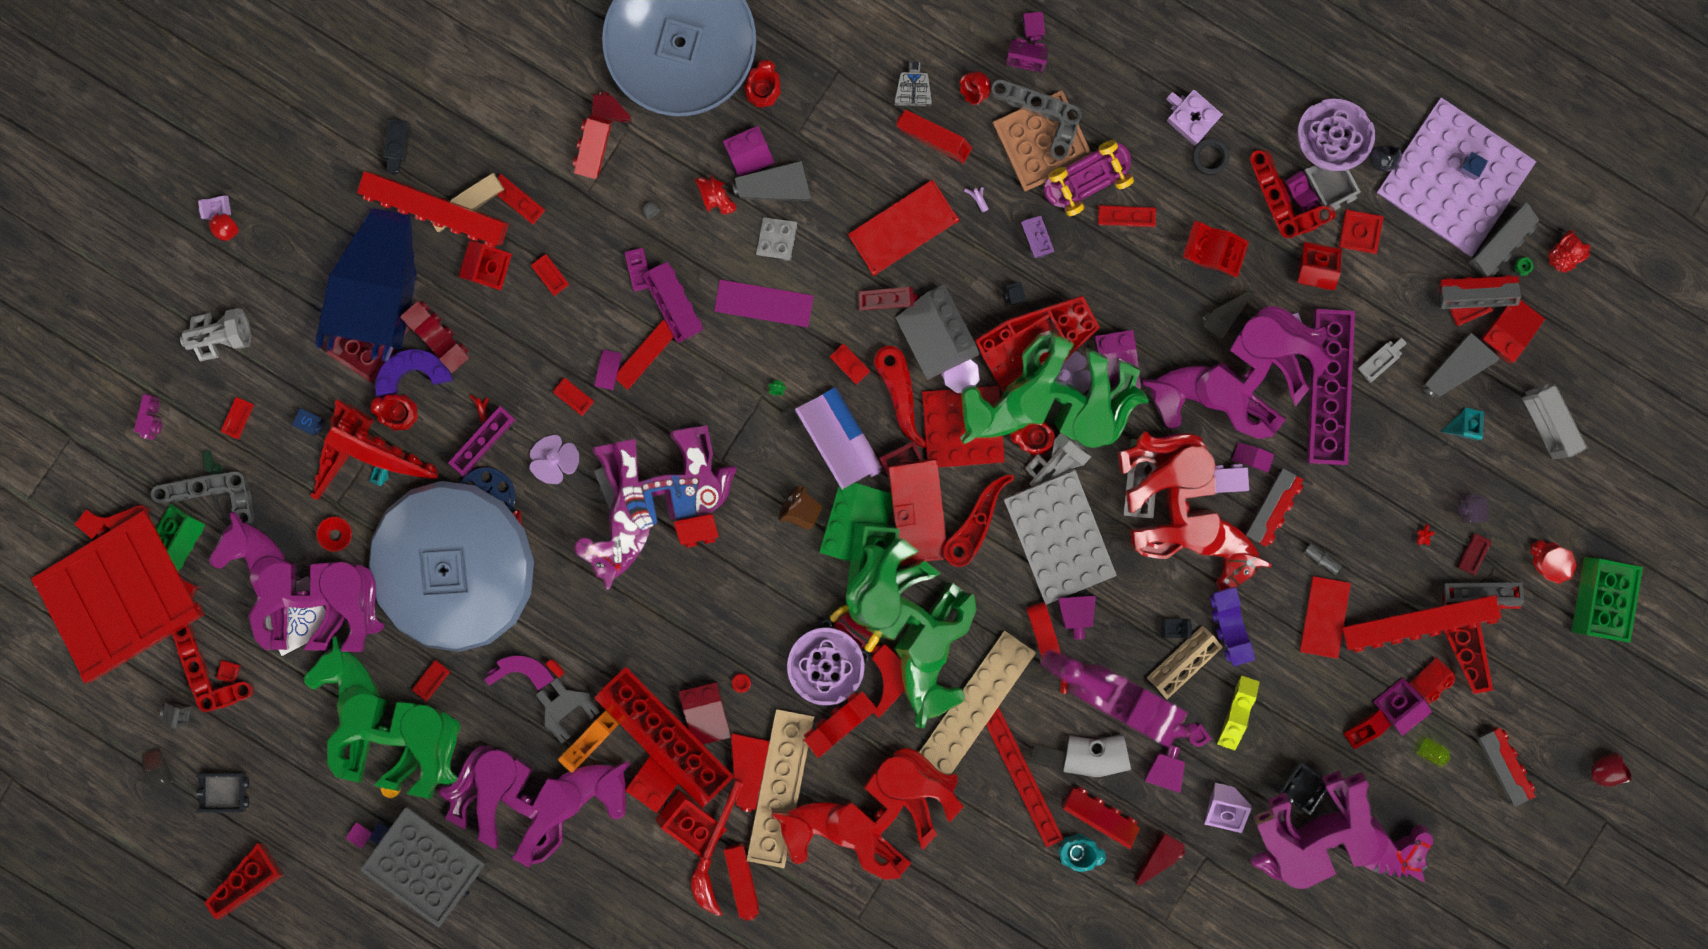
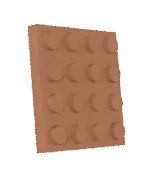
M1063 90L1051 95V97L1068 103ZM1038 101L1031 105L1034 107H1039L1041 105V101ZM1023 109L993 122L1024 192L1044 184L1049 178L1048 175L1051 171L1060 167H1066L1091 153L1079 125L1077 126V132L1067 156L1062 161H1055L1050 156V149L1059 122ZM1069 111L1067 113L1068 119L1075 120L1073 112ZM1056 147L1054 153L1057 156L1064 155V150L1061 147Z

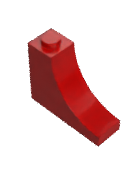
M879 644L871 652L874 654L871 658L878 665L883 677V694L877 710L873 712L878 718L905 691L902 676V660L886 644L883 646Z

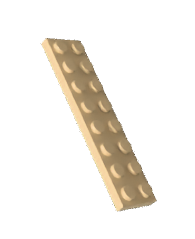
M1004 631L963 689L965 694L963 703L946 713L919 753L927 758L941 773L951 775L1036 652Z
M776 709L747 861L785 868L788 853L782 836L780 821L772 818L771 815L772 812L787 813L797 807L808 750L807 744L803 741L805 739L803 735L812 728L814 716Z

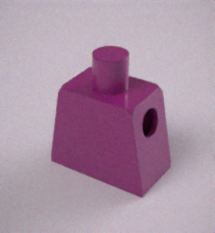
M1096 596L1058 598L1064 628H1073L1074 640L1085 639L1084 628L1093 627Z
M1171 745L1170 748L1168 747L1166 755L1157 753L1144 777V781L1180 793L1185 766L1184 761L1177 759L1180 748Z

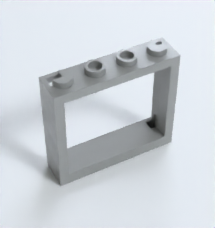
M1547 384L1525 392L1526 396L1522 397V400L1552 460L1571 457L1587 449L1556 385L1549 387Z

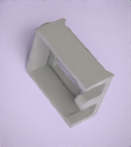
M1314 165L1303 171L1314 193L1318 196L1321 206L1330 205L1337 210L1341 208L1340 204L1346 201L1348 204L1358 199L1356 195L1361 191L1349 170L1329 171Z

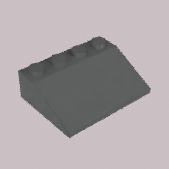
M945 285L927 292L914 302V307H908L896 317L927 380L979 355L976 344Z

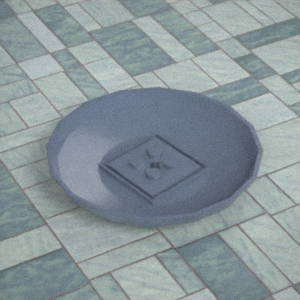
M440 481L411 489L386 509L371 538L368 569L373 574L376 582L377 604L398 631L428 648L461 652L491 644L516 624L531 596L534 559L525 529L504 502L475 485ZM443 565L449 569V572L445 575L444 572H440Z

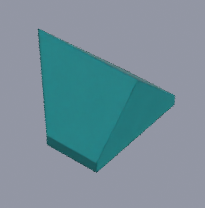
M1465 407L1464 411L1440 432L1476 441L1482 440L1484 412Z

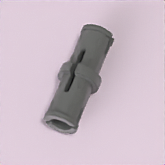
M1312 543L1304 551L1319 566L1322 565L1334 575L1342 567V564L1328 556L1327 552L1321 551Z

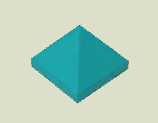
M374 466L369 482L382 486L389 479L388 470Z

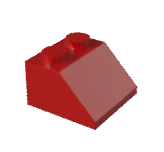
M469 241L459 278L501 290L512 254L482 243Z
M1304 242L1297 283L1335 290L1341 273L1342 249Z

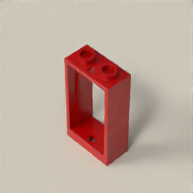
M740 843L727 846L724 849V854L739 918H744L745 921L755 919L760 909L749 862L747 861L745 845Z

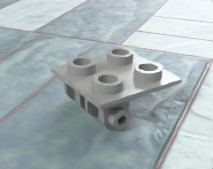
M763 217L756 255L789 261L792 257L797 222Z

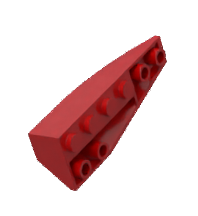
M344 418L335 419L324 440L325 443L358 460L392 472L434 479L439 474L435 465L431 463L425 464L419 461L420 458L416 455H408L402 452L403 450L400 447L386 444L383 438L369 435L368 431L364 428H355L350 425L351 422Z

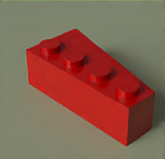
M1480 623L1478 627L1468 629L1467 625L1461 626L1459 631L1450 633L1448 629L1443 630L1472 692L1477 694L1493 691Z
M257 843L249 855L242 860L241 864L231 872L225 882L205 902L214 919H222L284 876L264 843Z

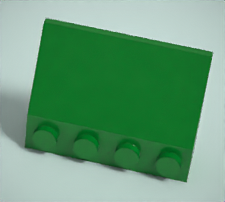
M853 483L844 489H841L839 485L819 553L851 561L856 522L888 525L893 508L892 494L858 483Z
M1584 557L1571 633L1631 643L1643 567Z

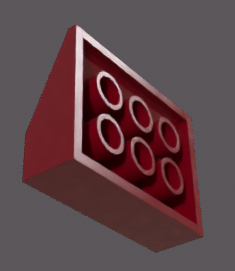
M364 285L321 349L373 383L380 369L391 357L410 327L400 317L404 313L402 310Z

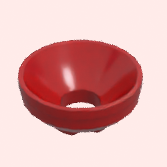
M329 517L318 526L317 540L328 551H341L349 545L352 539L350 525L340 517ZM334 530L341 532V538L338 541H333L330 538V533Z

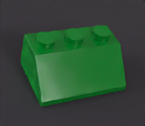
M170 503L156 530L179 572L206 524Z

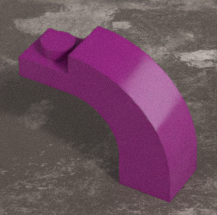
M516 655L499 660L497 664L500 669L498 670L496 667L487 673L489 677L485 679L488 685H492L511 672H520L527 675L537 690H540L555 680V677L546 665L539 660L529 656Z

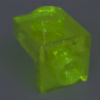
M1427 737L1417 752L1419 756L1440 768L1448 763L1451 751Z

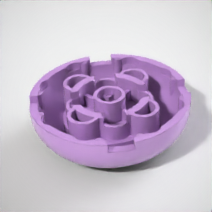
M1342 99L1322 100L1319 104L1309 107L1301 117L1298 126V142L1303 154L1316 166L1329 171H1345L1358 166L1368 157L1375 141L1374 125L1366 116V112L1356 104ZM1326 127H1331L1329 131L1324 130ZM1344 131H1346L1349 134V136H1344Z
M832 628L812 630L800 637L790 651L787 663L789 680L797 693L809 702L818 705L840 703L849 698L861 684L864 675L862 652L857 643L840 630ZM814 652L821 653L819 660L813 658ZM834 653H838L840 655L839 661H834L832 659V655ZM825 662L830 665L827 670L822 668V664ZM813 671L820 673L818 679L812 678L811 674ZM833 672L839 674V679L836 681L831 679Z

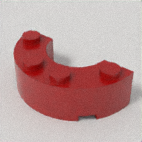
M863 691L860 694H857V692L852 694L847 699L849 703L843 708L839 706L830 712L832 717L827 721L823 718L815 725L817 727L815 731L811 728L803 735L805 738L803 741L817 758L822 756L877 710Z

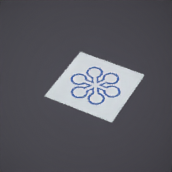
M308 576L296 582V591H310V579ZM323 606L313 608L289 607V649L279 650L282 656L308 643L324 620L326 611ZM270 615L266 618V626L268 629H272Z

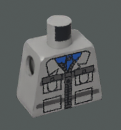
M909 62V73L902 72L900 75L895 105L931 107L932 101L928 74L920 73L919 62Z

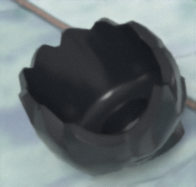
M1392 145L1388 147L1383 146L1382 148L1376 147L1369 154L1370 163L1378 171L1400 169L1399 163L1402 159L1401 149L1399 147L1395 148Z

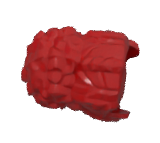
M1574 230L1564 233L1560 243L1549 250V263L1557 271L1564 273L1576 268L1577 263L1583 262L1590 256V245L1583 244L1573 233Z

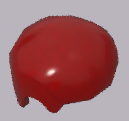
M216 213L209 221V228L213 236L222 241H228L235 237L239 232L236 223L227 214L218 216L219 213Z

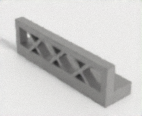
M1131 439L1130 447L1137 445L1138 439ZM1148 461L1136 464L1128 471L1126 491L1139 484L1147 476L1145 467L1148 464L1152 467V471L1158 467ZM1156 493L1146 501L1148 505L1147 514L1141 513V507L1134 513H1129L1127 497L1125 496L1124 516L1153 518Z

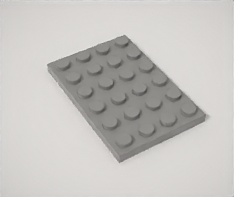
M1075 469L1003 498L1045 604L1117 576Z

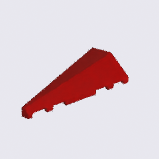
M337 399L334 404L336 405L334 414L330 419V428L336 418H344L351 422L350 425L355 428L361 427L368 431L375 420L360 409ZM324 442L319 462V472L315 477L314 491L311 493L312 498L318 500L350 456L349 454Z

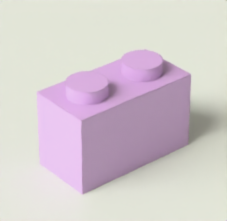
M1243 464L1231 465V469H1224L1223 465L1215 466V493L1249 491L1248 468H1243Z

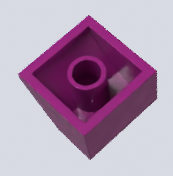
M759 126L723 141L739 177L752 174L774 164Z
M1404 678L1373 701L1402 736L1432 713L1426 701Z

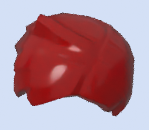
M971 71L960 80V93L964 95L965 101L971 103V105L981 103L991 92L989 78L980 71Z

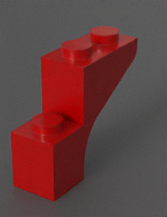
M139 505L108 518L101 517L92 510H86L74 525L91 539H97L107 532L106 527L112 530L140 512L146 510L148 513L151 509L147 506Z

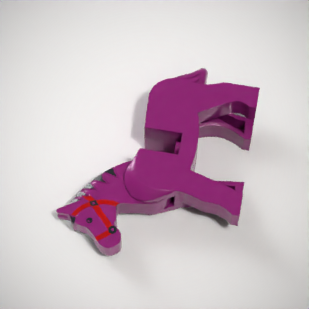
M1340 770L1322 777L1326 788L1340 811L1319 817L1299 829H1296L1290 823L1291 804L1286 792L1268 799L1270 810L1253 816L1267 850L1272 854L1266 851L1261 852L1250 859L1251 864L1265 872L1268 876L1276 880L1285 881L1291 887L1297 889L1308 888L1336 875L1326 849L1337 847L1341 843L1344 844L1354 867L1363 865L1379 874L1393 877L1413 876L1422 882L1425 881L1422 874L1428 867L1425 856L1433 844V838L1428 828L1424 825H1417L1411 830L1409 836L1393 842L1380 822L1370 815V806L1366 797L1369 785L1363 772L1344 779Z

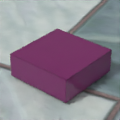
M356 822L346 839L362 849L373 832L359 822Z

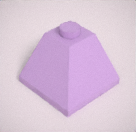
M1215 783L1210 796L1205 825L1242 833L1252 806L1235 787Z

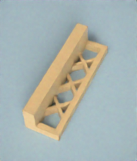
M1202 625L1191 638L1187 639L1147 679L1168 699L1223 647ZM1214 643L1215 646L1210 651H1207V647ZM1197 657H1200L1199 661L1196 664H1193V660ZM1186 670L1185 674L1179 677V673ZM1172 683L1171 687L1165 692L1163 688Z

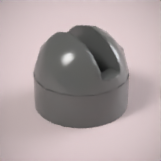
M648 202L643 207V212L648 219L654 217L660 211L653 202Z

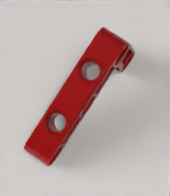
M1258 150L1252 153L1250 161L1258 183L1283 237H1297L1334 220L1336 211L1330 205L1321 206L1295 215L1290 203L1291 199L1283 180L1278 175L1275 168L1276 164L1270 152ZM1260 153L1265 158L1262 164L1257 159ZM1274 189L1279 191L1278 199H1275L1272 195ZM1323 209L1329 212L1328 219L1322 217ZM1289 224L1294 227L1293 234H1289L1287 231Z
M191 624L185 627L186 634L184 636H181L178 631L172 634L191 691L201 711L210 712L219 708H225L254 694V686L248 681L228 685L217 690L213 689L204 656L200 653L196 642L197 637ZM193 662H197L199 664V670L197 672H194L191 669V664ZM242 685L248 687L247 695L241 694L240 687ZM206 698H209L212 701V706L210 708H206L204 706V700Z

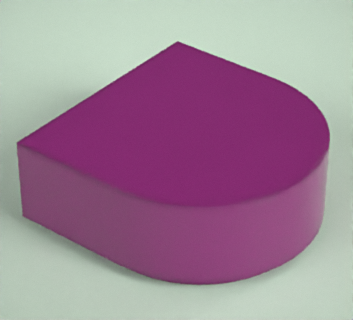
M1199 723L1194 734L1190 733L1188 737L1190 743L1197 747L1205 745L1212 739Z

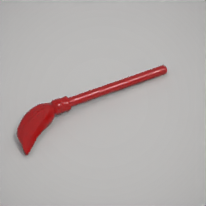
M738 779L734 783L705 853L700 856V860L696 865L697 868L693 871L690 880L691 891L698 905L718 916H722V912L714 897L710 876L707 872L712 862L711 856L742 787L743 782Z

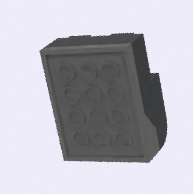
M409 805L403 810L360 871L439 928L461 898L468 897L470 894L468 888L487 864L488 860L444 826L440 827Z

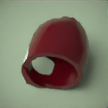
M1619 752L1599 758L1592 766V780L1600 786H1616L1632 780V774Z

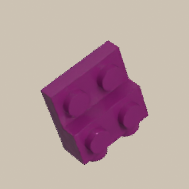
M143 394L134 432L139 433L138 437L154 440L158 433H161L163 427L162 418L155 417V413H158L160 409L158 397Z

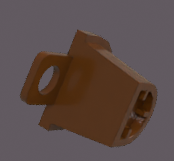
M799 485L784 502L779 512L778 520L782 522L788 521L809 530L815 525L822 506L805 492L806 487Z

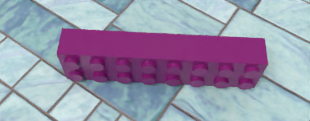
M1316 309L1313 311L1312 329L1326 328L1327 335L1321 346L1333 359L1320 377H1317L1311 363L1306 464L1348 465L1355 311Z

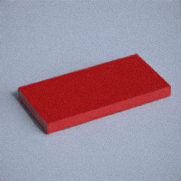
M1312 576L1299 652L1338 659L1351 583Z

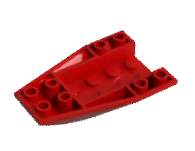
M1081 295L1008 319L976 338L975 343L998 385L1005 392L1007 386L1022 374V352L1038 334L1054 330L1057 335L1072 341L1074 345L1064 360L1065 362L1100 326L1084 297ZM1042 353L1039 358L1041 365L1050 353Z

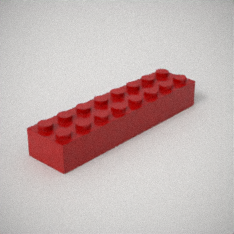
M627 667L595 696L598 703L702 808L734 777Z

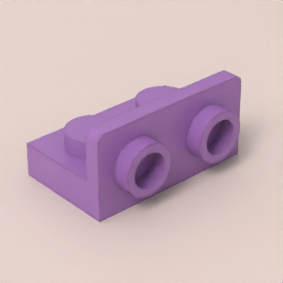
M1041 216L1021 222L1035 258H1041L1055 252Z

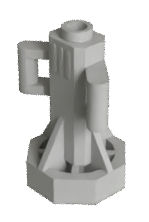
M237 308L227 310L225 315L215 324H211L212 316L210 313L192 316L190 329L182 331V336H180L181 345L186 350L194 349L200 362L219 358V352L215 344L221 343L233 349L250 347L252 337L249 320L243 309ZM204 322V326L197 328V323ZM208 346L211 352L203 353L201 347Z
M1060 433L1054 440L1052 458L1048 462L1039 454H1036L1025 467L1034 477L1029 484L1035 486L1064 474L1066 470L1084 466L1092 455L1077 440H1073ZM1041 463L1044 467L1037 474L1033 469Z

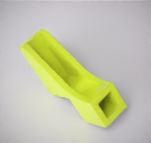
M1241 675L1235 687L1233 700L1217 745L1236 750L1247 728L1250 710L1257 697L1259 681Z

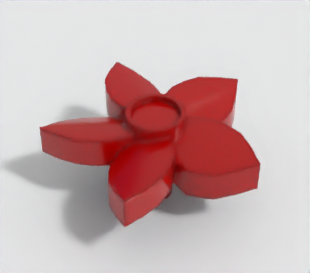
M1426 524L1423 530H1417L1419 535L1417 544L1422 545L1424 543L1428 546L1430 545L1429 537L1433 536L1435 532L1429 531V524Z

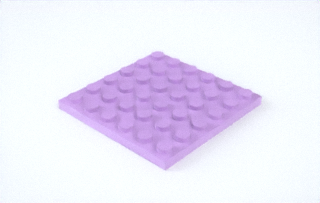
M1440 98L1403 152L1399 163L1400 169L1392 170L1376 193L1472 257L1536 161L1443 98ZM1470 152H1474L1488 160L1482 174L1476 180L1458 171Z

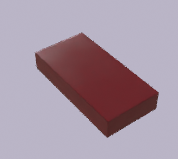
M1473 533L1457 568L1476 576L1492 541Z

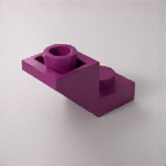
M1302 171L1285 181L1292 198L1302 213L1321 207L1318 196L1309 187L1306 176Z

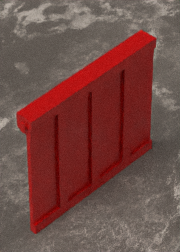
M146 510L31 578L84 683L95 681L205 615L199 603L192 600Z

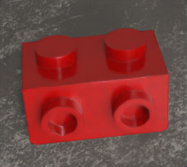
M1436 657L1409 684L1427 704L1435 702L1445 689L1450 688L1454 684L1456 677Z

